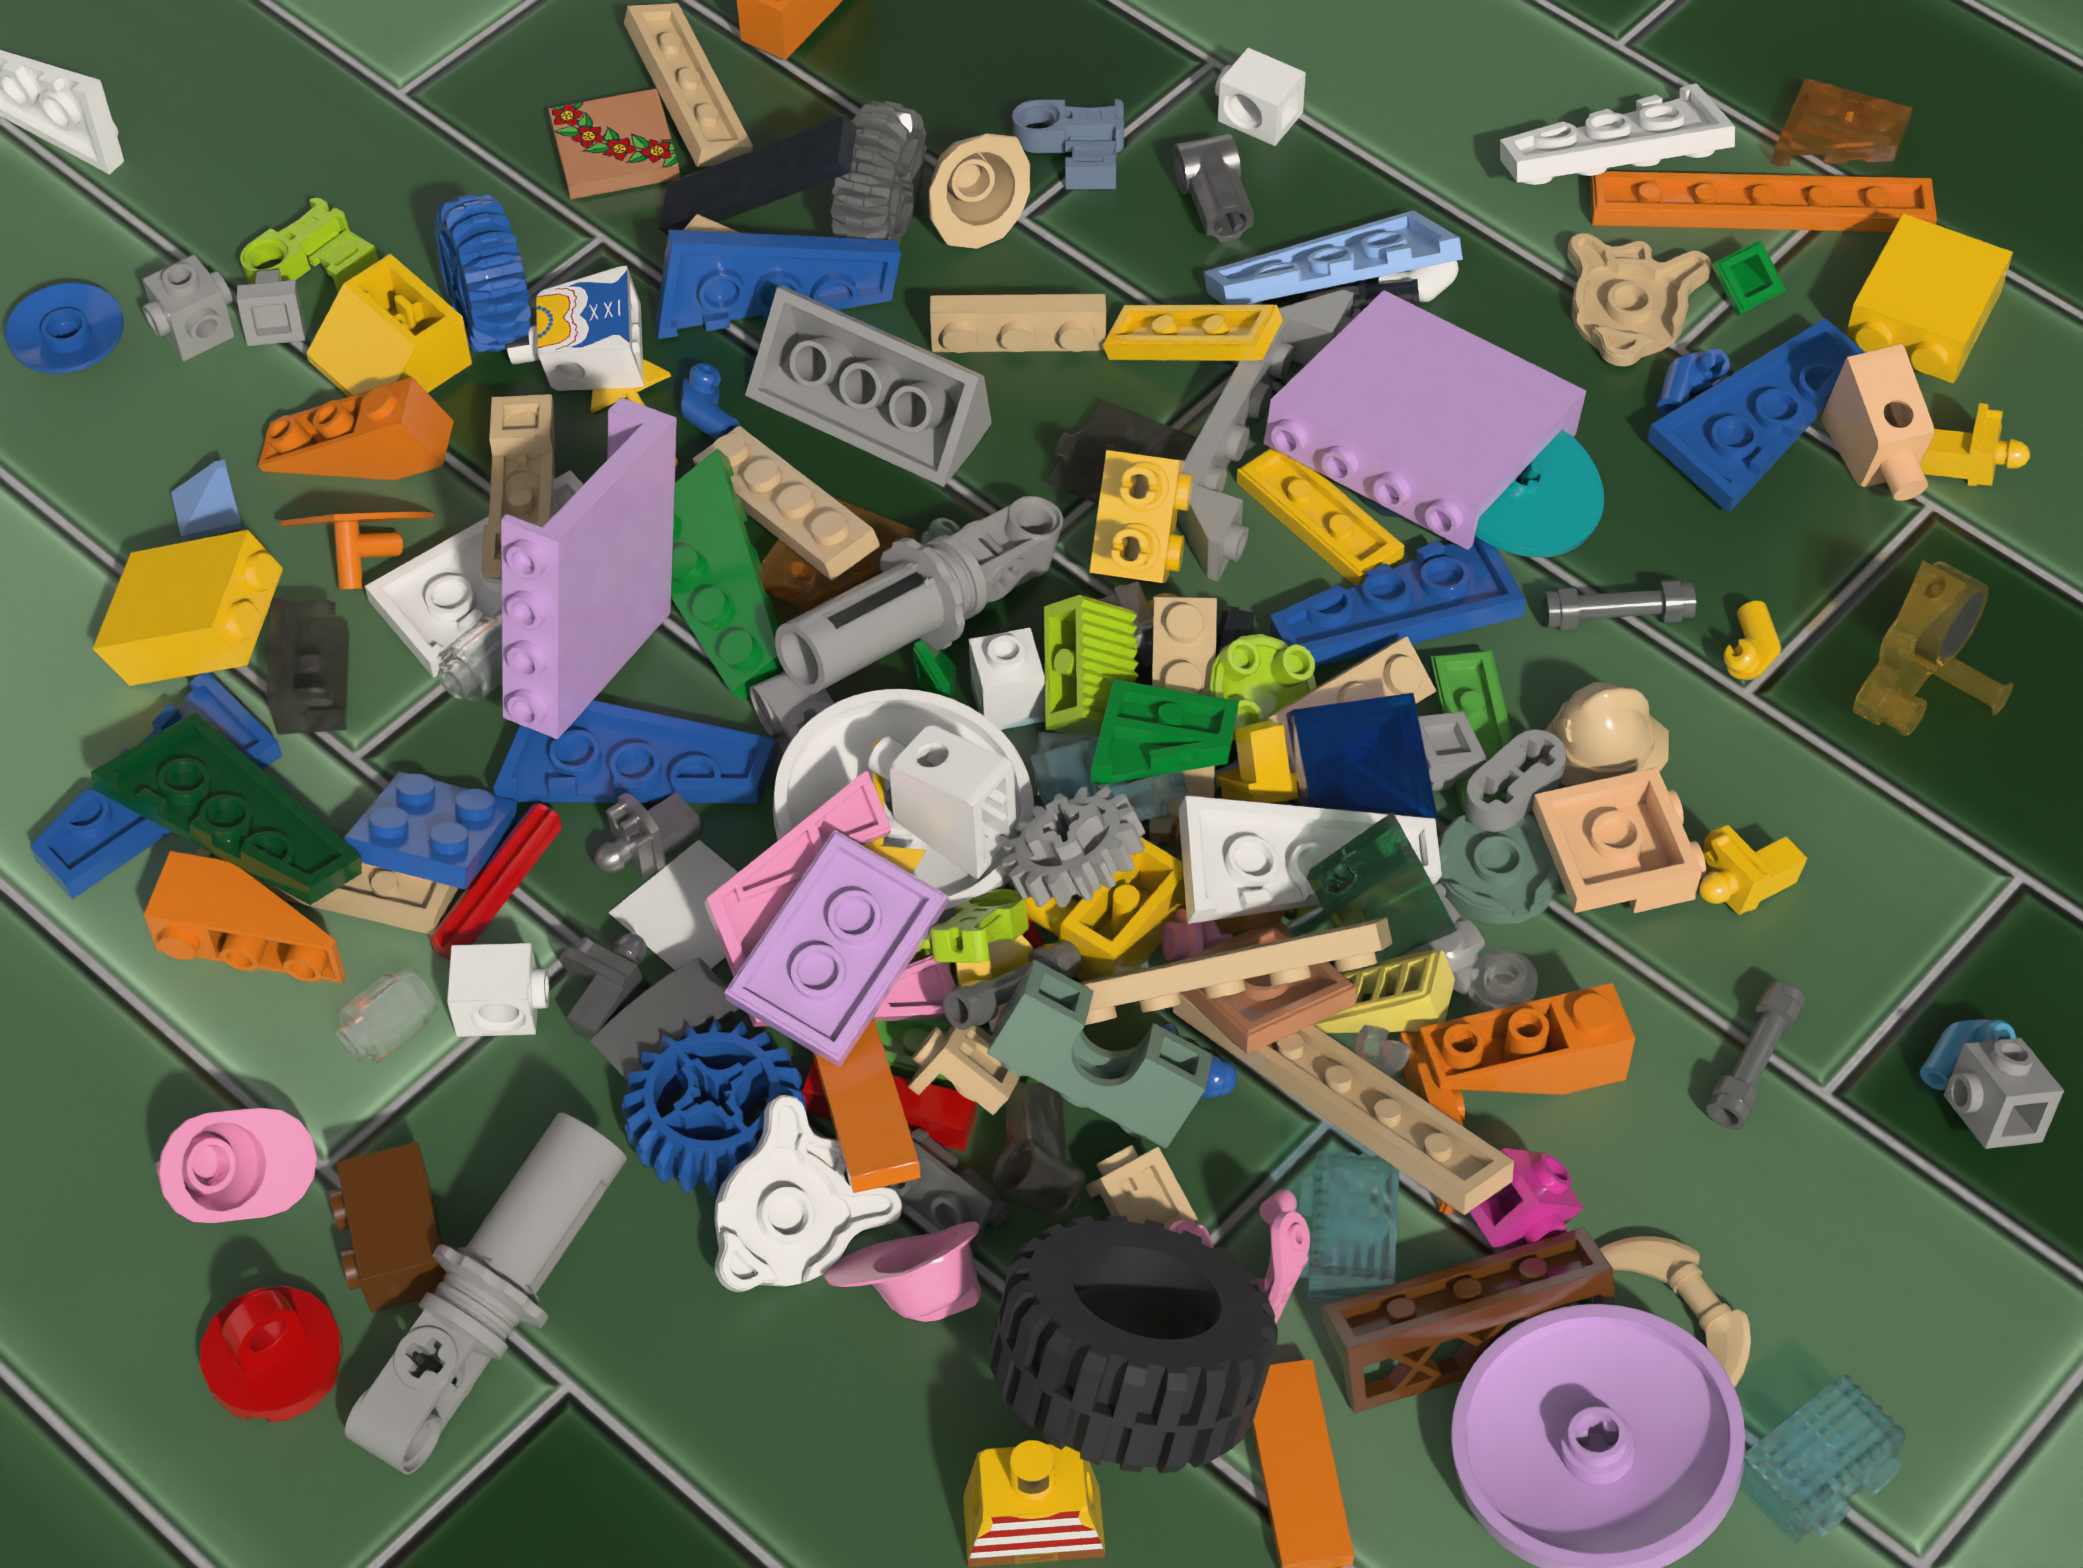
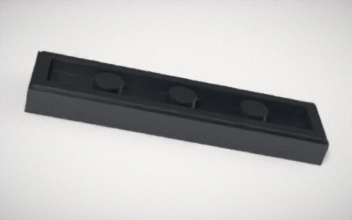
M843 115L667 183L660 230L667 236L669 230H684L696 214L718 223L850 173L857 126L848 117Z

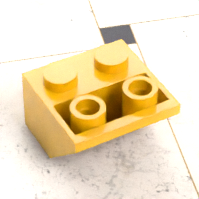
M392 254L387 255L343 283L306 353L308 361L348 397L372 390L380 385H388L413 377L428 393L472 364L463 316Z

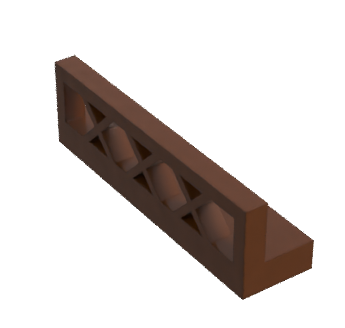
M1585 1227L1322 1306L1325 1328L1342 1356L1348 1403L1353 1412L1358 1413L1465 1380L1474 1363L1497 1340L1495 1337L1508 1322L1520 1318L1530 1319L1548 1311L1569 1307L1573 1302L1592 1296L1594 1297V1304L1615 1305L1613 1268ZM1455 1338L1466 1341L1451 1358L1438 1362L1429 1358L1442 1342ZM1390 1358L1399 1361L1388 1377L1365 1384L1363 1366Z

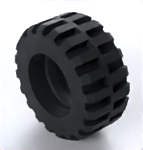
M1108 1215L1103 1221H1093L1090 1216L1076 1218L1066 1224L1065 1228L1058 1223L1044 1230L1025 1244L1016 1254L1014 1264L1010 1266L989 1351L990 1369L995 1377L994 1382L1007 1405L1013 1404L1012 1408L1016 1417L1028 1429L1034 1427L1040 1429L1044 1441L1060 1450L1065 1446L1080 1452V1459L1100 1465L1101 1460L1120 1464V1470L1140 1473L1144 1467H1156L1159 1473L1178 1472L1185 1467L1186 1463H1190L1196 1468L1210 1463L1218 1458L1219 1455H1223L1233 1449L1243 1440L1245 1432L1252 1426L1278 1338L1274 1311L1266 1292H1261L1257 1279L1247 1268L1238 1269L1234 1257L1220 1247L1211 1249L1202 1244V1237L1185 1230L1180 1234L1164 1229L1165 1223L1148 1219L1145 1220L1144 1224L1128 1222L1127 1216Z

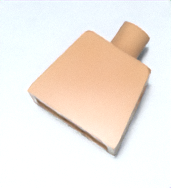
M1903 344L1847 357L1821 415V420L1857 485L1869 487L1887 482L1895 500L1904 501L1914 498L1928 487V482L1920 467V463L1934 436V426Z

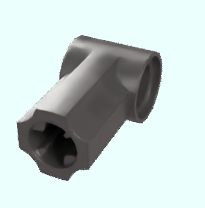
M1226 134L1175 144L1173 147V163L1179 188L1184 195L1191 194L1206 235L1214 236L1220 243L1239 239L1243 232L1253 227L1254 212L1241 182L1240 159L1232 135Z

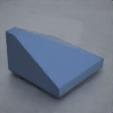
M225 459L213 462L171 492L182 542L242 528Z

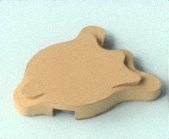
M1577 234L1570 239L1567 248V257L1576 269L1578 281L1574 287L1571 308L1574 326L1586 341L1599 350L1601 357L1606 362L1616 366L1633 365L1641 357L1664 350L1681 335L1689 306L1688 297L1696 288L1708 281L1711 276L1712 261L1706 254L1700 251H1689L1667 262H1657L1652 259L1650 245L1644 241H1635L1611 247L1591 234Z

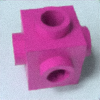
M1502 1148L1500 1152L1514 1161L1513 1182L1470 1211L1491 1246L1516 1248L1566 1233V1224L1584 1208L1570 1187L1573 1181L1566 1167L1557 1158L1548 1153Z

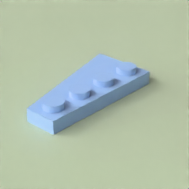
M1412 210L1204 271L1207 293L1221 304L1260 305L1264 300L1453 262L1462 260L1463 257L1460 237Z

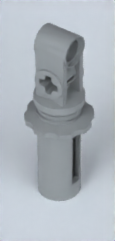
M1027 496L1016 500L1013 504L982 520H976L967 524L951 536L942 535L936 537L925 545L916 542L913 538H902L893 542L892 548L885 550L882 554L880 561L881 574L779 626L775 635V646L784 671L797 687L813 694L913 641L924 640L937 650L951 646L952 641L961 637L964 631L965 620L980 613L987 602L999 600L1015 587L1048 571L1063 525L1061 511L1055 504L1044 498Z
M564 1113L556 1115L466 1248H457L460 1251L457 1252L448 1246L439 1244L432 1256L446 1272L443 1282L438 1284L435 1293H425L418 1304V1307L423 1312L407 1335L400 1341L396 1351L375 1382L355 1403L345 1425L346 1438L406 1475L416 1471L427 1460L434 1450L441 1432L462 1401L468 1396L474 1383L491 1358L501 1360L507 1351L508 1345L505 1343V1339L511 1335L513 1327L522 1322L541 1328L549 1318L546 1312L534 1303L535 1301L540 1302L536 1294L627 1161L626 1155L615 1144L574 1117ZM416 1351V1352L418 1353V1355H417V1357L414 1359V1358L412 1357V1354H413V1352ZM432 1362L443 1366L437 1374L427 1370ZM454 1378L457 1379V1383L455 1385L452 1384Z

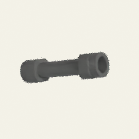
M1679 579L1659 581L1658 590L1578 595L1575 586L1556 588V591H1544L1542 597L1543 620L1546 628H1558V630L1578 629L1579 621L1585 619L1657 614L1660 615L1662 623L1682 622V619L1695 617V589L1691 581L1680 582Z
M1064 939L1052 944H1044L1029 953V962L990 981L968 980L955 986L951 992L946 994L943 1001V1008L948 1021L955 1028L966 1030L972 1026L982 1025L993 1020L998 1014V1006L1009 1001L1034 960L1073 980L1082 969V959L1078 949L1073 943Z
M1777 981L1770 983L1763 992L1753 1017L1757 1024L1731 1075L1721 1076L1706 1108L1708 1116L1718 1125L1727 1129L1737 1130L1741 1129L1749 1119L1759 1094L1755 1087L1781 1035L1791 1034L1804 1006L1805 998L1794 986Z

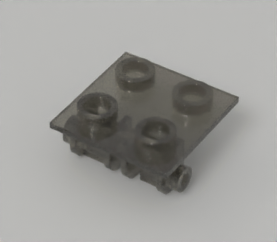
M1103 400L1081 432L1077 431L1074 435L1064 433L1059 439L1056 454L1063 458L1047 479L1048 484L1099 505L1106 450L1185 461L1197 437Z

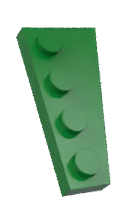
M717 448L675 482L671 598L730 692L741 701H745L750 697L751 686L772 678L783 670L775 646V635L779 628V622L772 599L765 593L759 572L763 569L757 550L751 546L744 522L747 521V516L742 500L734 491L731 481L734 473L730 460Z

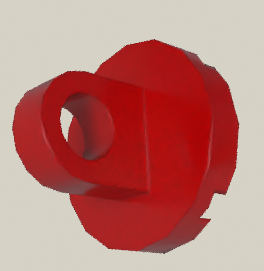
M288 1286L257 1288L231 1300L212 1318L201 1341L200 1369L213 1399L232 1416L250 1421L249 1417L256 1419L266 1418L268 1423L287 1421L313 1409L333 1389L339 1375L338 1367L341 1362V1354L343 1356V1339L330 1309L311 1293Z

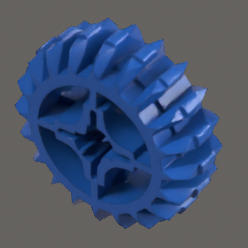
M470 194L453 198V201L440 204L434 220L436 227L434 236L437 242V249L435 251L439 258V271L443 278L444 291L447 294L449 305L463 316L468 346L474 352L506 350V344L515 342L516 339L528 335L531 327L529 321L531 311L528 303L530 295L525 280L527 276L523 270L522 255L519 254L516 236L513 235L510 228V221L504 215L503 207L490 194L479 196Z
M714 1018L707 1033L697 1034V1031L687 1023L684 1039L678 1042L662 1034L660 1047L664 1050L662 1054L642 1051V1058L639 1062L640 1066L645 1070L629 1072L627 1080L629 1094L624 1095L622 1110L624 1118L627 1120V1124H625L627 1140L629 1143H632V1147H636L637 1158L644 1168L654 1166L656 1177L660 1179L662 1184L678 1176L680 1188L686 1194L698 1182L706 1183L707 1191L715 1198L720 1189V1183H723L734 1167L749 1157L757 1147L763 1133L764 1111L770 1101L780 1095H790L798 1098L803 1104L805 1111H807L805 1096L801 1094L803 1090L801 1074L797 1071V1068H792L791 1057L786 1052L785 1047L773 1050L772 1039L768 1037L766 1031L750 1039L748 1028L744 1026L742 1021L731 1033H723L722 1026ZM683 1087L685 1095L673 1104L674 1111L661 1118L668 1101ZM766 1097L768 1101L762 1114L747 1128L744 1124V1119L755 1111L754 1104Z

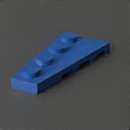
M669 230L655 319L657 339L678 336L677 329L705 325L706 331L730 328V320L763 315L764 322H767L776 289L779 286H785L836 310L892 301L901 257L898 241Z
M1824 318L1651 424L1648 441L1729 514L1824 411L1846 358L1866 352Z
M1476 536L1474 537L1473 546L1469 550L1453 542L1444 546L1437 540L1417 549V559L1394 569L1387 563L1366 572V579L1357 586L1347 590L1336 585L1270 615V633L1272 637L1284 641L1289 646L1294 644L1304 646L1313 656L1315 667L1373 654L1408 636L1411 644L1524 617L1525 597L1496 547L1491 546Z
M209 672L198 674L190 682L192 691L176 707L170 704L165 707L152 721L154 730L142 741L144 742L196 712L260 769L263 770L282 757L278 741ZM125 748L119 755L130 749ZM85 789L30 845L36 862L71 899H74L172 831L95 790Z
M592 700L559 739L520 725L493 788L495 796L517 802L618 803V797L628 793L640 803H660L677 792L686 803H759L777 755L776 740L766 736Z

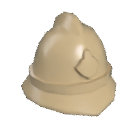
M986 133L953 142L939 155L929 188L930 219L947 245L978 249L1002 239L1022 215L1030 193V162L1018 138L1015 136Z
M1610 682L1590 683L1574 692L1570 699L1563 703L1558 714L1544 730L1556 735L1564 743L1567 755L1563 778L1560 783L1567 787L1655 767L1660 772L1668 762L1669 730L1649 714L1648 700L1635 688L1618 687ZM1541 757L1538 762L1547 766L1548 760Z

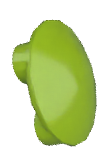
M1263 634L1241 636L1222 648L1211 666L1209 695L1239 701L1235 728L1256 724L1317 687L1313 675L1315 661L1310 651L1304 646L1298 644L1289 646L1282 640ZM1234 731L1233 740L1236 741L1235 731Z

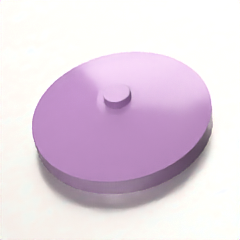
M1607 1304L1576 1305L1548 1311L1518 1324L1494 1341L1474 1363L1458 1393L1453 1411L1451 1427L1453 1457L1459 1485L1469 1508L1479 1523L1504 1548L1539 1568L1665 1567L1690 1553L1714 1532L1734 1502L1744 1470V1418L1737 1393L1726 1371L1715 1356L1687 1331L1657 1315L1639 1309Z

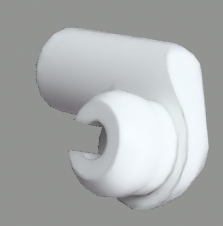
M1453 261L1380 276L1378 283L1404 282L1418 279L1419 301L1429 302L1456 279L1459 271L1458 262Z

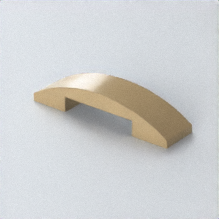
M552 394L492 397L489 436L492 451L489 520L488 525H484L481 565L483 578L502 577L501 519L506 514L539 527H543L553 517L555 454Z

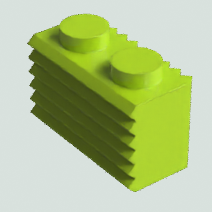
M1082 595L1044 606L1046 730H1055V732H1064V735L1073 734V737L1098 741L1113 679L1134 683L1138 677V674L1134 671L1138 665V662L1134 659L1138 652V639L1134 636L1137 626L1133 623L1137 614L1133 610Z

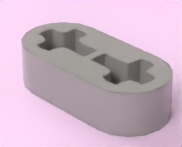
M1537 729L1524 731L1513 738L1468 780L1464 810L1470 822L1482 830L1491 832L1507 830L1519 822L1532 810L1535 794L1555 790L1562 781L1567 755L1564 743L1556 735ZM1541 757L1548 760L1547 766L1537 762L1523 773L1526 758L1533 762L1538 761ZM1508 788L1505 803L1497 799L1489 804L1483 801V795L1493 799Z

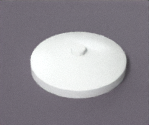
M884 689L854 695L841 700L821 711L800 729L786 749L778 768L774 790L773 818L777 839L780 840L864 771L868 770L872 780V771L869 770L868 762L873 751L875 739H883L890 736L908 746L925 727L932 725L938 726L1013 762L1016 823H1030L1033 820L1031 811L1034 808L1033 791L1028 772L1016 748L1006 735L982 714L965 704L939 694L910 689ZM885 779L884 812L891 826V832L888 836L884 837L883 846L926 850L912 875L948 895L949 904L936 923H942L956 915L955 908L969 897H974L973 900L981 898L992 890H1001L1009 882L1010 879L1001 863V860L1007 856L1005 850L980 878L976 879L902 827L893 817L890 782Z

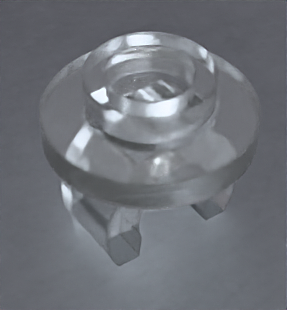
M1364 1025L1356 1039V1055L1404 1086L1406 1080L1398 1071L1408 1061L1410 1045L1406 1042L1386 1040L1389 1030L1384 1027Z

